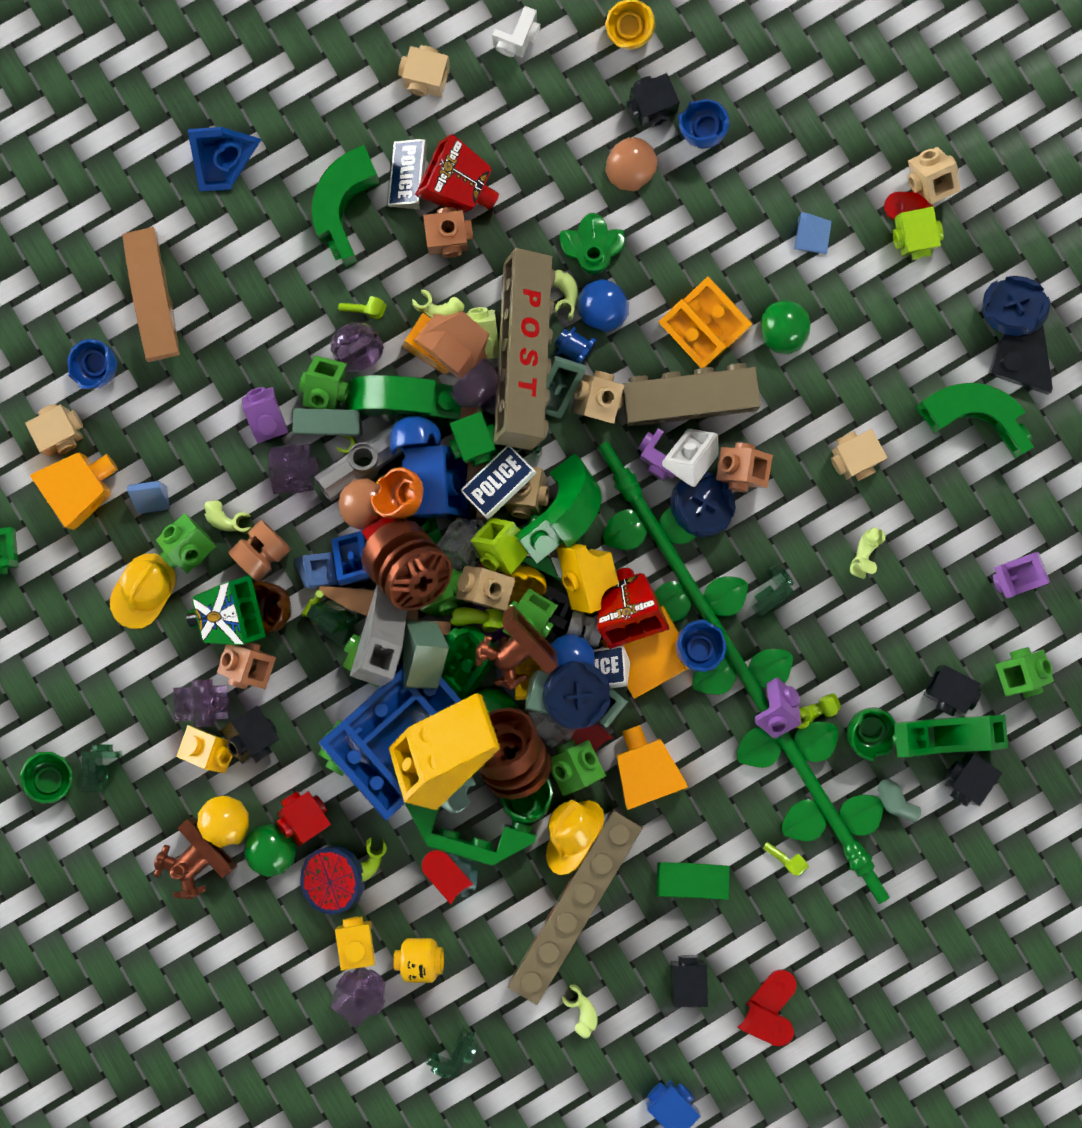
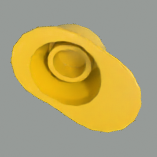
M155 553L143 554L134 558L127 565L112 591L110 609L114 618L122 626L131 629L144 628L152 624L159 616L176 585L175 570L160 555Z
M570 800L559 805L552 812L548 822L550 840L546 849V860L548 867L554 873L559 875L570 874L585 859L604 825V812L598 803L590 800L579 803Z

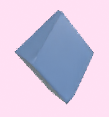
M155 481L133 484L127 487V492L137 513L142 514L169 509L168 490L165 484Z

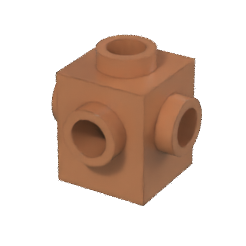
M445 207L438 209L435 214L423 215L429 255L442 254V257L452 258L462 255V251H468L467 240H473L471 220H465L463 210L457 211L454 207Z
M735 443V448L721 447L716 480L729 484V490L748 492L749 487L768 488L773 455L756 450L755 445L748 443Z
M253 641L244 645L226 644L224 652L220 657L217 673L228 677L227 684L247 690L248 685L266 689L276 657L260 651L261 644Z

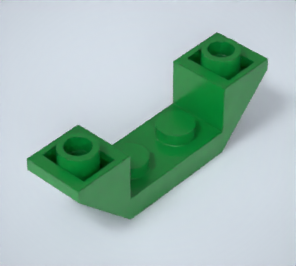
M405 803L428 847L493 866L535 843L537 833L531 832V825L513 820L511 826L504 825L498 848L494 849L491 848L492 842L485 839L473 837L472 842L459 838L460 832L444 827L440 828V832L434 831L440 807L437 810Z

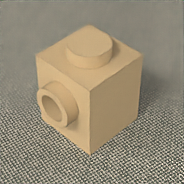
M422 45L419 48L410 46L408 56H402L399 65L398 75L402 76L404 88L408 89L411 94L420 97H426L427 94L442 97L450 70L448 55L438 53L435 48Z
M56 404L48 405L38 412L39 416L25 422L39 452L47 456H51L56 452L59 454L67 453L77 446L76 442L83 439L79 430L83 427V424L75 410L70 411L61 404L58 406Z
M873 429L858 436L853 431L837 439L839 446L832 450L834 456L831 457L832 464L839 475L844 474L846 480L856 476L858 481L876 472L874 466L887 459Z
M464 566L457 583L458 592L456 599L490 609L506 611L515 578L480 567Z

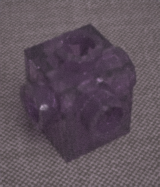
M290 444L283 447L270 448L268 471L273 494L313 491L314 477L320 471L318 457H312L310 444Z
M213 679L192 680L193 687L173 688L174 721H194V727L214 726V720L228 719L227 709L229 700L226 685L213 686Z
M365 967L356 968L352 973L347 971L336 985L337 989L333 995L331 1008L358 1028L369 1015L375 1016L384 1006L386 1001L384 999L386 984L382 977L374 970H367Z

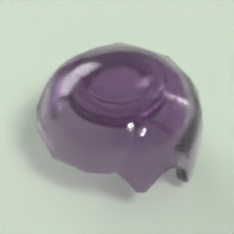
M364 322L346 324L340 327L331 338V352L335 361L347 363L346 371H362L373 366L382 357L384 346L376 330Z
M483 358L452 387L454 393L451 392L450 395L459 406L473 409L487 404L497 392L499 386L498 374L490 362Z

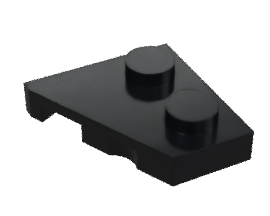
M1042 325L1040 329L1031 334L1021 336L1001 333L988 375L1047 395L1052 393L1053 385L1044 326Z

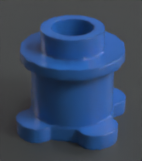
M575 327L570 332L564 329L554 344L559 348L556 354L558 356L562 354L573 362L583 364L595 346L596 339L592 337L588 341L576 333L577 329Z

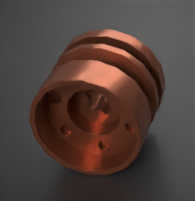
M406 519L391 521L380 527L368 539L361 559L365 572L381 588V591L388 597L391 603L398 609L406 611L422 609L434 602L448 586L453 570L450 559L432 541L428 534L415 521Z
M513 708L497 709L488 713L500 749L478 769L487 787L496 796L509 800L524 798L536 792L547 781L551 772L552 758L530 716L521 710Z

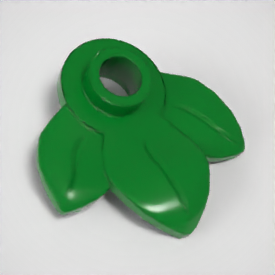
M589 213L583 217L578 231L562 230L559 236L565 255L577 259L580 267L589 274L603 272L608 267L610 258L620 253L625 245L624 231L622 229L608 231L606 222L596 213ZM592 254L600 255L596 259H592L589 257V255Z

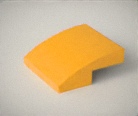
M709 276L658 321L700 368H706L754 325Z
M664 606L661 608L668 622L669 630L621 645L625 647L630 660L627 688L634 699L688 669L680 662L676 655L675 643L679 632ZM604 639L601 640V642H602V644L604 645V647H605V648H608V646H607L606 642L604 641Z

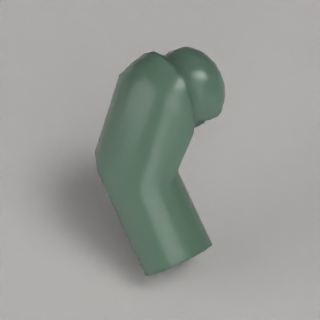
M885 779L879 783L878 792L887 812L912 822H916L919 819L921 808L906 802L901 788L896 782L891 779Z

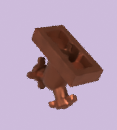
M514 605L503 612V628L512 637L501 638L500 647L495 648L489 646L491 636H485L484 640L479 642L476 648L475 664L481 667L485 659L494 661L497 668L502 670L503 673L502 678L494 679V684L496 686L502 685L510 690L517 687L521 682L527 681V674H516L515 668L530 657L547 675L558 667L557 651Z
M195 817L186 819L177 828L191 845L177 859L168 856L170 846L164 845L162 851L155 858L154 867L156 870L154 875L160 878L163 869L169 870L170 876L174 879H179L182 886V891L173 893L174 898L193 899L206 891V885L195 887L194 877L206 866L210 865L221 878H224L237 868L238 865L222 848L203 839L197 829V820Z

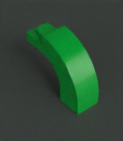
M364 145L343 154L325 170L316 186L312 201V219L316 234L321 243L333 239L328 242L335 261L342 259L345 267L358 262L343 228L344 210L348 202L355 195L380 184Z
M360 376L349 380L350 386L346 410H357L360 412V415L372 417L386 414H406L457 421L460 419L463 387L435 383L436 380L415 377Z
M979 383L955 384L937 391L916 406L933 433H936L954 420L972 417L983 420L991 425L1014 458L1025 454L1034 447L1031 443L1032 436L1029 430L1023 424H1018L1015 420L1026 411L1014 398L995 387Z
M575 453L549 473L559 487L554 502L544 513L515 535L536 564L563 543L568 548L571 547L588 530L598 514L602 500L600 486L583 461Z
M1005 715L939 718L894 723L893 741L897 749V758L950 752L992 751L1008 748Z

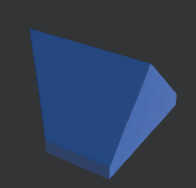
M223 127L188 129L199 191L232 189L233 184L262 139Z

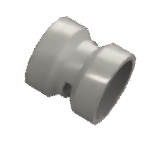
M573 610L567 634H575L585 638L592 648L598 649L601 634L597 628L598 615L590 617L586 616L584 612ZM583 625L586 626L585 632H582Z

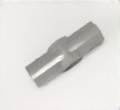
M396 423L369 441L353 445L348 455L314 477L321 491L330 502L340 497L343 488L353 480L374 479L380 469L404 454L401 448H397L395 455L391 454L390 435ZM363 457H367L372 460V462L365 467H360L356 465V462Z

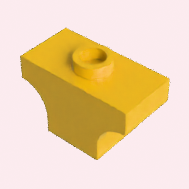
M565 544L560 545L556 549L563 573L562 583L567 590L571 609L590 614L600 610L601 599L605 591L619 584L611 552L594 549L587 550L586 545L573 544L569 548Z

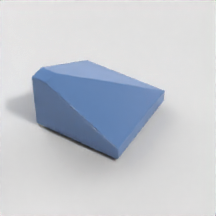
M801 212L798 218L794 249L827 254L832 221Z
M333 552L302 555L294 559L305 589L338 585Z

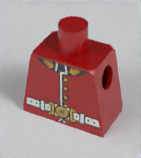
M453 134L439 141L415 193L421 199L442 207H454L457 211L463 210V213L474 209L477 203L490 210L499 197L497 191L485 185L491 173L490 165Z
M631 568L617 570L616 574L619 584L605 591L601 599V609L598 610L597 628L609 649L669 630L668 622L645 574H634Z

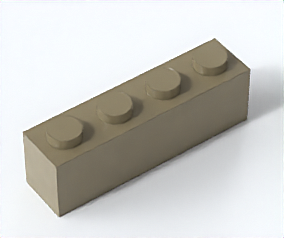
M746 363L728 365L726 371L714 372L713 367L699 368L694 370V375L681 376L679 371L661 374L662 379L648 380L646 375L635 376L628 379L629 383H623L627 427L755 412L761 406L756 367L747 368Z

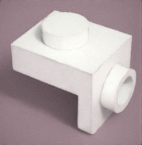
M524 6L513 35L494 29L492 43L498 52L509 57H513L515 54L523 58L529 42L534 43L540 30L541 24L537 23V10Z

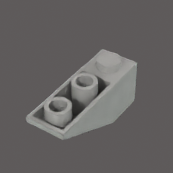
M376 585L350 676L382 687L393 680L403 646L407 611L398 609L392 604L378 585Z

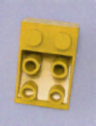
M476 693L408 727L389 747V752L404 802L437 810L500 749L483 697L481 694Z

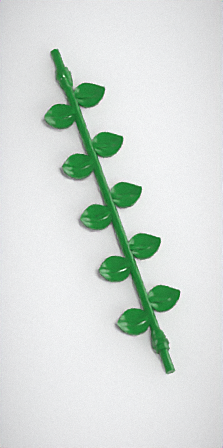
M608 441L601 444L597 449L614 475L612 477L615 483L614 487L620 491L624 499L630 502L635 509L622 510L609 520L603 537L605 545L621 550L635 549L644 541L648 530L679 582L669 581L655 590L660 606H664L672 622H676L687 615L693 603L702 619L720 628L727 645L724 659L716 668L710 671L694 672L692 678L694 690L714 695L724 694L733 686L737 674L760 713L769 709V700L761 687L767 689L766 683L777 677L783 683L788 680L793 662L792 654L782 649H766L752 657L749 666H747L716 616H731L741 610L746 599L748 583L739 577H720L707 585L703 595L672 543H690L697 536L687 533L678 525L671 508L662 514L658 522L642 497V489L639 482H637L635 473L632 474L628 467L625 468ZM815 721L811 722L805 729H798L794 739L791 738L788 732L777 738H772L760 727L753 728L747 732L737 749L739 763L759 768L769 767L778 759L782 747L814 799L801 800L787 811L782 822L783 835L800 841H813L823 833L827 820L844 847L843 852L846 860L849 862L851 871H855L858 877L862 876L878 904L887 901L890 896L873 870L875 867L871 861L873 857L851 835V833L858 836L869 835L879 827L884 807L881 799L873 795L853 796L841 805L838 814L806 760L810 762L825 761L833 754L838 737V728L828 722Z

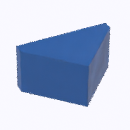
M362 531L331 539L339 586L349 588L373 581L365 572L361 561L363 549L367 543Z

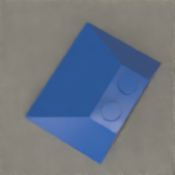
M402 668L394 675L393 680L380 687L319 741L318 744L386 821L405 804L389 747L408 727L462 700L442 677L436 690L403 688Z

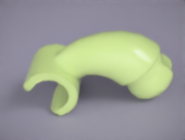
M556 270L553 287L559 288L564 294L565 299L557 302L555 316L557 317L561 308H568L571 312L568 315L567 322H570L574 318V307L578 297L577 284L569 273Z
M421 290L423 296L428 299L427 304L419 305L412 299L413 307L419 312H425L430 317L434 314L447 316L464 310V304L457 297H452L448 303L434 305L431 294L427 290Z
M208 501L204 504L206 512L204 515L213 527L222 531H239L241 533H248L251 527H239L240 519L251 517V515L240 512L233 519H230L222 511L220 501Z
M874 527L862 535L856 557L850 565V573L854 576L865 579L866 572L874 574L877 571L876 563L870 561L869 556L885 541L886 537L882 529L878 530L877 527Z
M569 985L573 991L577 992L578 998L575 1001H569L566 997L562 996V1001L568 1007L578 1006L580 1017L579 1022L575 1025V1032L585 1039L589 1038L591 1033L596 1030L598 1024L596 1010L591 1001L582 995L581 989L577 985Z

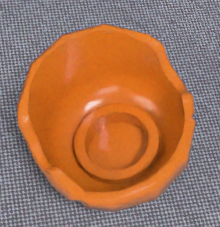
M400 467L391 469L384 477L378 479L380 485L379 492L371 496V502L377 514L389 519H405L417 512L421 505L424 491L423 483L417 473L408 468Z

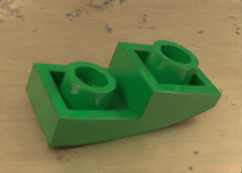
M657 862L656 896L729 900L730 866Z

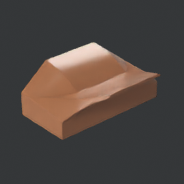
M460 311L447 316L434 314L413 341L459 380L467 384L487 358L485 348L489 333L466 313Z

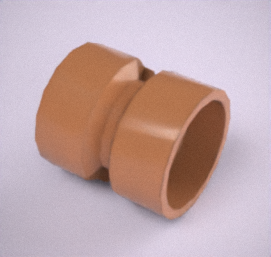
M262 519L248 531L249 538L247 540L240 539L228 551V554L247 574L251 575L255 581H261L272 570L271 563L273 561L280 562L292 550Z

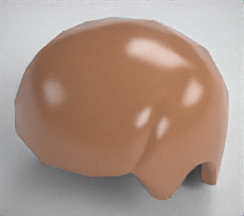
M629 137L613 147L607 158L605 172L610 182L620 190L637 191L652 179L657 169L658 158L653 147L645 140Z
M368 478L355 479L343 488L338 504L340 514L349 526L362 531L383 518L375 512L371 502V496L378 494L380 485Z

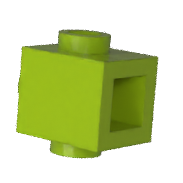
M934 206L903 212L894 218L896 229L893 230V241L895 248L900 249L901 256L912 255V260L923 259L932 256V251L941 246L940 241L944 237L943 227L940 221H936Z
M491 517L471 539L472 544L481 557L480 561L486 569L512 574L528 555V552L515 536L521 530L514 522Z

